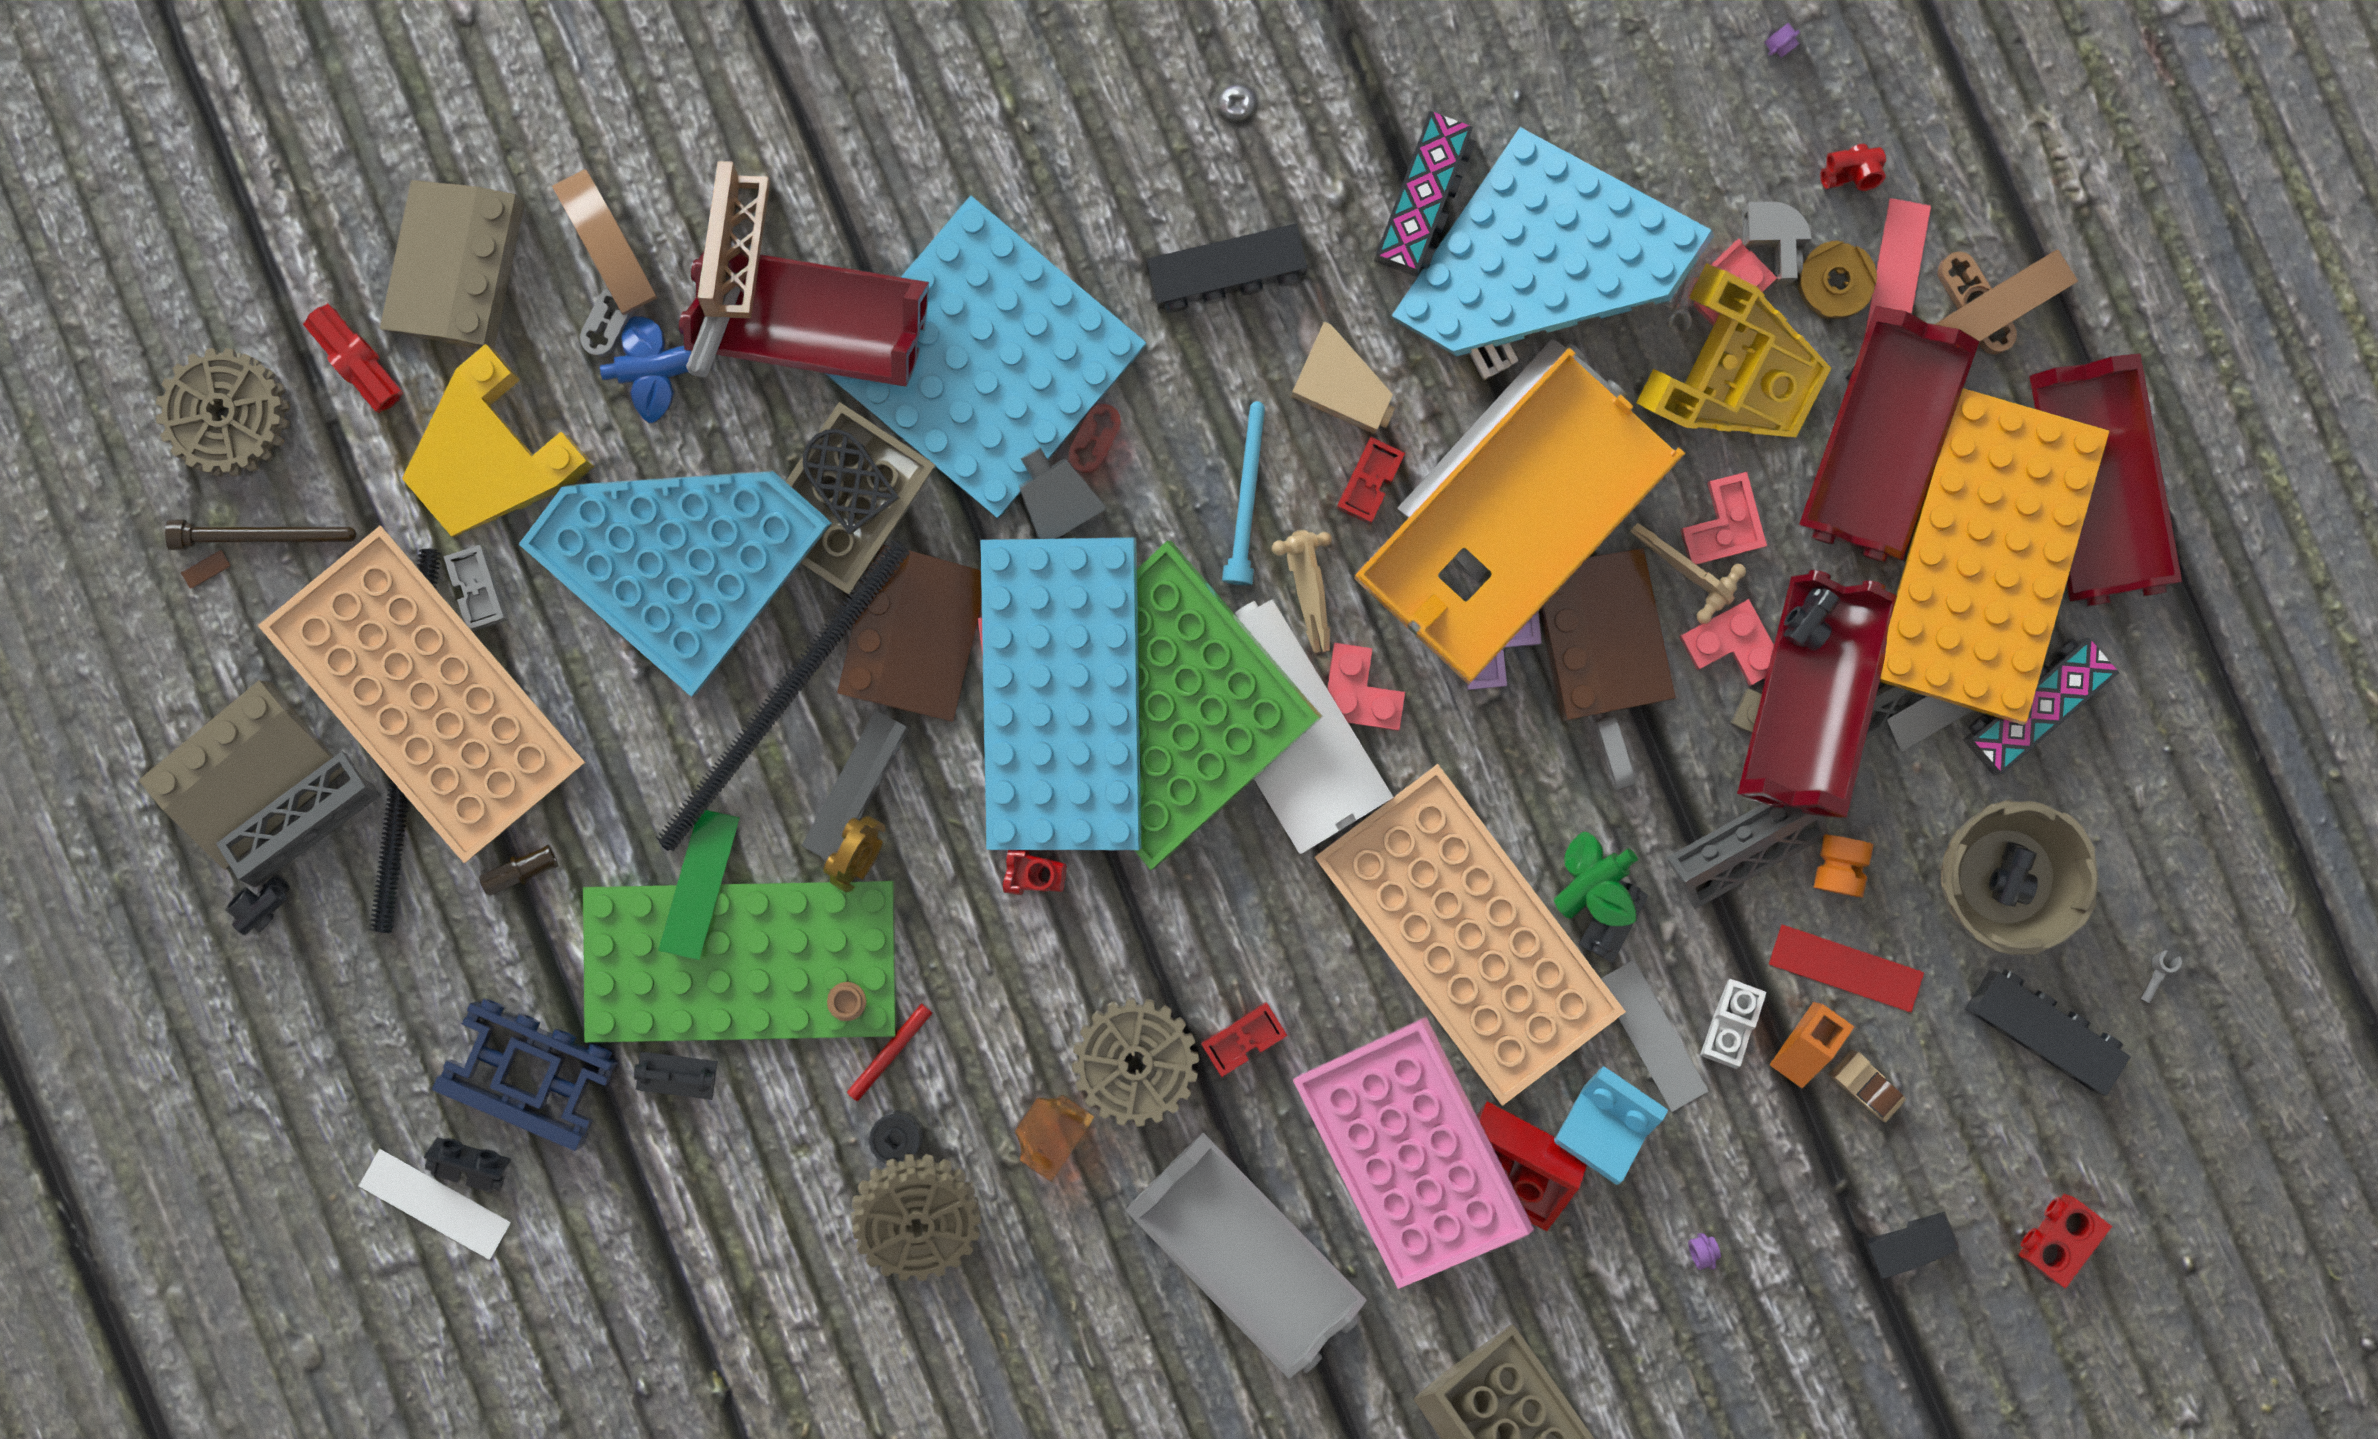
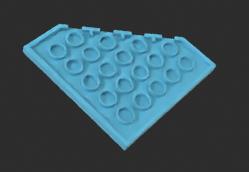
M1520 127L1434 252L1429 268L1422 270L1392 314V317L1399 324L1451 354L1461 356L1472 353L1471 349L1493 344L1495 347L1525 339V335L1544 330L1547 333L1578 325V321L1600 316L1602 319L1632 311L1631 307L1650 302L1659 304L1670 301L1714 235L1711 229Z
M774 471L571 484L560 488L519 545L692 697L699 692L832 522Z

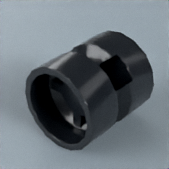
M895 1110L888 1112L874 1124L870 1131L869 1144L872 1153L885 1164L887 1160L892 1158L899 1163L904 1161L905 1155L913 1154L915 1156L923 1144L924 1130L922 1123L915 1115L908 1111Z

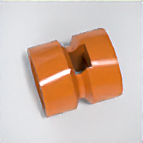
M1824 834L1820 856L1825 861L1823 865L1817 867L1813 888L1864 898L1868 877L1863 873V868L1870 866L1874 844Z

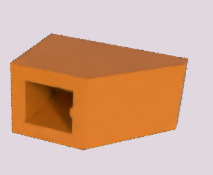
M1813 1002L1774 1057L1770 1066L1803 1088L1833 1059L1854 1029V1026L1825 1005Z

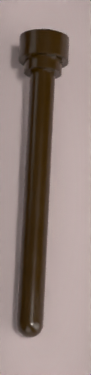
M168 520L165 527V540L168 550H187L189 546H194L195 543L351 542L356 538V531L352 527H195L193 523H187L186 520Z

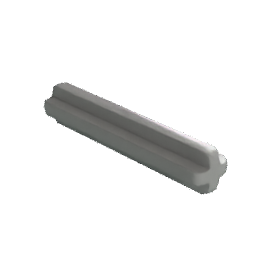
M737 286L724 295L722 305H735L740 292ZM705 316L686 365L691 375L705 378L708 375L730 317Z

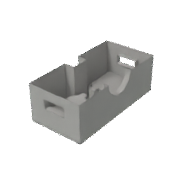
M477 545L444 556L453 587L457 589L462 588L464 598L457 601L466 625L474 632L508 621L509 617L502 595L499 593L494 580V570L487 548ZM473 554L476 555L457 562H451V559L457 557L464 558ZM496 614V615H494V616H491V617H488V618H485V619H482V620H479V621L470 623L471 620L474 621V620H477V619H480V618H484V617H487V616Z

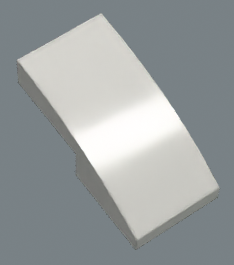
M1729 979L1716 1008L1700 1056L1735 1069L1739 1068L1751 1031L1756 1028L1766 992Z

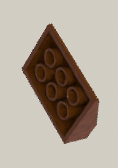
M883 545L875 559L881 561L878 555L884 557V555L881 552L883 551L887 553V551L884 548L890 549V547L888 545ZM909 551L910 554L906 555L907 557L903 559V563L900 562V567L897 566L898 569L894 570V574H891L888 582L885 581V586L882 585L883 588L879 589V593H876L877 595L873 597V601L870 600V605L867 604V608H864V612H861L862 614L858 616V620L855 619L856 622L853 624L837 694L954 722L982 607L981 570Z
M1644 548L1589 557L1539 610L1562 722L1676 698Z

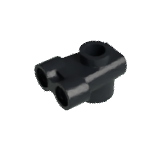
M1813 587L1804 599L1803 606L1795 607L1786 617L1784 624L1788 628L1783 636L1796 646H1806L1812 651L1819 649L1832 632V626L1824 620L1829 614H1832L1841 599L1825 588L1820 590Z
M2007 841L2002 856L2001 869L1996 868L1990 877L1989 889L1993 891L1992 898L1999 903L2015 907L2017 902L2024 905L2030 904L2036 894L2038 880L2035 875L2029 874V870H2032L2038 853L2029 850L2028 847Z
M274 875L263 885V888L257 894L248 887L239 891L225 909L234 917L232 926L242 935L248 934L252 929L261 932L273 919L274 914L271 912L277 910L287 900L285 894L290 890V886L286 880L279 875Z

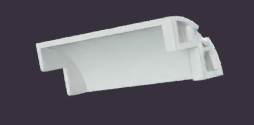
M1273 599L1259 607L1253 601L1235 612L1238 619L1323 716L1254 779L1299 854H1302L1394 797Z

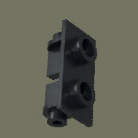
M1621 880L1619 883L1631 895L1636 908V917H1638L1649 895L1635 885ZM1593 917L1578 945L1613 963L1634 923L1626 926H1610L1600 923Z
M641 1051L639 1064H636L634 1069V1080H637L635 1090L713 1100L718 1061Z
M439 1137L435 1139L424 1155V1159H427L425 1170L431 1171V1176L458 1183L462 1171L467 1172L465 1185L487 1191L488 1193H492L493 1190L501 1191L505 1179L502 1174L511 1162V1158L501 1156L493 1150H481L463 1145L455 1139Z

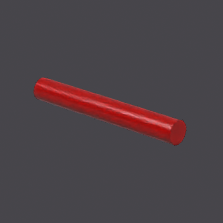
M923 1003L918 1006L895 1036L891 1038L848 1089L847 1094L851 1098L859 1102L929 1019L933 1011Z

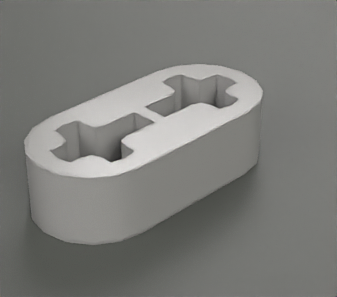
M608 288L599 295L580 334V342L583 348L589 354L598 358L607 357L614 352L622 338L625 325L634 314V311L623 316L620 310H616L611 320H608L611 308L607 303L610 299L614 300ZM604 325H608L604 332V336L608 339L605 346L599 344L594 349V342L590 339L591 334H599Z
M1610 715L1594 720L1597 738L1614 789L1619 790L1635 785L1632 766L1615 716Z

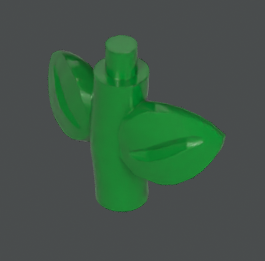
M1581 832L1569 844L1564 856L1565 867L1575 879L1554 897L1556 907L1568 919H1572L1587 905L1592 916L1600 923L1610 926H1626L1635 923L1637 917L1633 899L1619 881L1630 874L1629 867L1638 861L1636 854L1628 848L1620 855L1613 852L1603 859V849L1599 840L1589 832Z

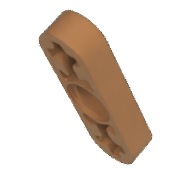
M1965 252L1951 253L1939 264L1938 278L1957 309L1967 304L1970 294H1984L1992 289L1975 260ZM1952 261L1956 266L1960 264L1965 266L1966 270L1961 275L1966 284L1972 280L1976 283V285L1969 287L1962 294L1958 290L1965 285L1958 275L1951 277L1948 272L1953 267ZM2013 322L2001 328L2006 334L2001 339L2004 345L1999 341L1992 343L1988 336L1979 342L1980 347L1989 354H2000L2011 348L2017 338V331Z

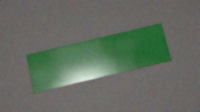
M709 810L701 814V818L693 827L658 949L661 952L700 960L740 817Z

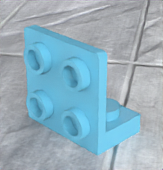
M1602 1066L1584 1085L1554 1141L1557 1145L1614 1184L1619 1185L1624 1180L1645 1138L1663 1121L1668 1109Z

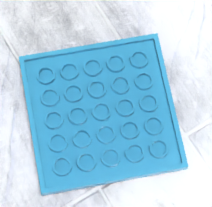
M970 195L901 276L902 278L929 282L924 331L920 330L917 341V348L920 349L907 386L825 374L923 457L934 463L936 468L999 520L1021 494L1018 486L1031 479L1021 458L1041 447L1049 461L1145 348L1147 342Z

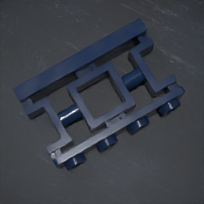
M483 998L482 1003H470L467 1009V1017L464 1018L461 1025L478 1031L479 1034L465 1065L452 1059L446 1060L442 1075L437 1076L432 1090L573 1151L583 1148L589 1134L587 1131L591 1127L593 1119L577 1113L576 1110L589 1080L602 1085L609 1084L613 1070L617 1068L619 1063L610 1058L612 1052L595 1044H590L589 1048L574 1043L576 1036L560 1029H554L553 1033L539 1028L541 1022L530 1016L519 1013L518 1017L515 1018L503 1013L505 1006L495 1001ZM481 1017L525 1035L528 1037V1040L517 1036L511 1037L504 1053L487 1047L494 1026L482 1022L480 1019ZM555 1048L600 1067V1069L597 1071L588 1066L583 1067L576 1084L558 1077L566 1057L551 1050ZM519 1049L551 1062L537 1095L505 1082ZM479 1062H485L498 1068L489 1088L504 1095L503 1097L462 1080L456 1077V1075L459 1074L463 1077L471 1078L474 1076ZM553 1091L569 1098L561 1118L576 1125L575 1127L570 1126L527 1106L529 1104L538 1109L543 1108L550 1092Z

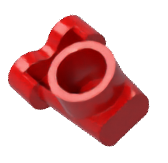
M1858 144L1848 151L1842 150L1828 153L1826 168L1821 169L1820 172L1822 186L1824 189H1831L1843 186V183L1854 181L1857 189L1860 191L1871 190L1879 186L1886 178L1883 170L1887 161L1884 150L1881 147L1869 149L1866 144Z
M1008 850L1006 858L1007 870L1003 881L1004 893L1023 895L1024 890L1062 892L1064 890L1067 871L1065 863L1029 855V850ZM1046 868L1050 870L1048 883L1042 879V872Z

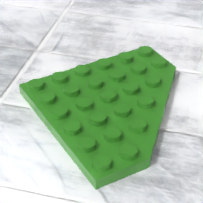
M1166 541L1137 568L1141 849L1134 851L1150 870L1157 868L1323 717L1172 541Z

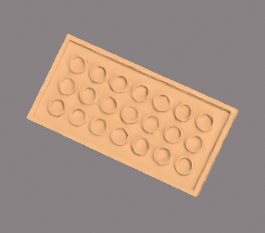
M382 526L376 528L258 625L463 863H467L586 763Z
M1438 764L1314 857L1502 1106L1626 1012Z

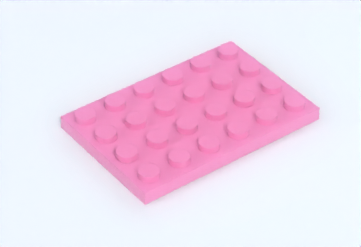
M1427 1017L1300 1074L1293 1079L1398 1289L1527 1236L1534 1230Z

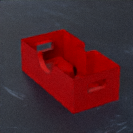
M1370 437L1336 509L1371 525L1385 496V493L1379 491L1383 482L1391 484L1405 453ZM1373 444L1378 445V446H1379L1378 448H1380V449H1382V450H1384V451H1386V452H1388V453H1391V454L1394 453V454H1396V455H1398V456L1394 458V457H1392V456H1390V455H1388V454H1386V453H1384V452H1382V451H1380V450H1378V449H1375L1374 446H1373ZM1345 502H1347L1348 504H1350V505H1352V506H1354V507H1357V508H1359V509H1361V510H1363V511H1365V512H1367V513L1369 512L1370 514L1367 515V514H1365V513H1363V512H1361V511H1359V510H1357V509H1355V508H1353V507H1351V506L1345 504Z
M1265 1002L1201 1042V1045L1221 1077L1249 1060L1245 1054L1246 1052L1257 1046L1261 1053L1288 1035L1268 1003ZM1265 1010L1270 1016L1273 1023L1275 1024L1278 1031L1280 1032L1279 1035L1277 1034L1272 1024L1268 1020L1267 1016L1265 1015ZM1210 1045L1213 1047L1214 1051L1223 1063L1225 1069H1222L1221 1065L1219 1064L1216 1057L1209 1048Z

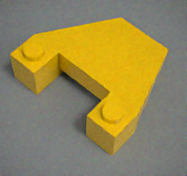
M1706 263L1689 299L1719 313V316L1685 383L1653 368L1636 403L1685 428L1697 429L1699 427L1716 429L1718 431L1731 432L1732 430L1749 432L1751 434L1796 438L1831 367L1805 338L1791 327L1783 314L1768 302L1757 286Z
M487 344L483 345L456 368L402 477L403 481L452 537L499 519L498 517L517 509L521 510L531 506L532 503L551 495L555 496L561 487L575 484L595 467L573 440L563 432H559L534 455L527 449L490 406L519 382L520 379L500 355Z

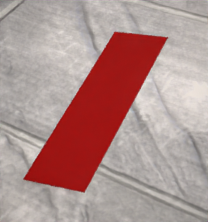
M1781 924L1768 963L1769 965L1908 1012H1912L1924 975L1922 971Z

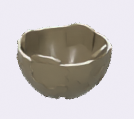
M2010 799L1991 804L1965 822L1960 829H1957L1946 848L1941 867V887L1948 910L1957 923L1973 935L1977 942L1989 949L2011 955L2039 954V952L2063 942L2079 928L2085 926L2097 905L2098 870L2094 845L2083 827L2072 816L2066 813L2062 814L2042 803L2032 801L2019 802ZM2007 841L2028 847L2029 850L2038 853L2032 870H2029V874L2037 877L2038 886L2032 902L2028 905L2017 902L2016 906L2012 907L1999 903L1992 898L1993 891L1989 889V881L1993 871L2002 865V856Z

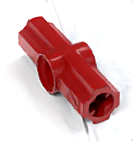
M327 303L322 307L316 308L307 316L306 321L303 323L304 327L329 355L327 359L334 369L349 384L352 383L371 408L377 413H381L386 409H390L400 400V397L404 394L403 390L378 362L380 358L372 347L358 333L355 334L336 309Z

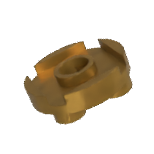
M1829 241L1816 247L1803 262L1802 273L1797 275L1799 293L1807 307L1822 319H1844L1853 316L1861 311L1872 298L1874 287L1877 283V270L1869 254L1857 245L1854 247L1843 243L1844 241ZM1835 270L1838 275L1843 273L1846 275L1847 281L1842 283L1846 286L1845 289L1838 290L1836 286L1831 287L1828 280L1831 277L1828 274L1830 271Z
M866 816L860 821L856 818L849 820L842 832L844 841L838 852H834L829 856L823 872L830 876V883L844 892H850L855 886L849 883L855 877L863 880L868 874L883 844V841L877 838L879 831L885 832V825L870 816Z

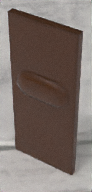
M219 550L182 571L181 574L189 588L192 589L231 567L223 551Z

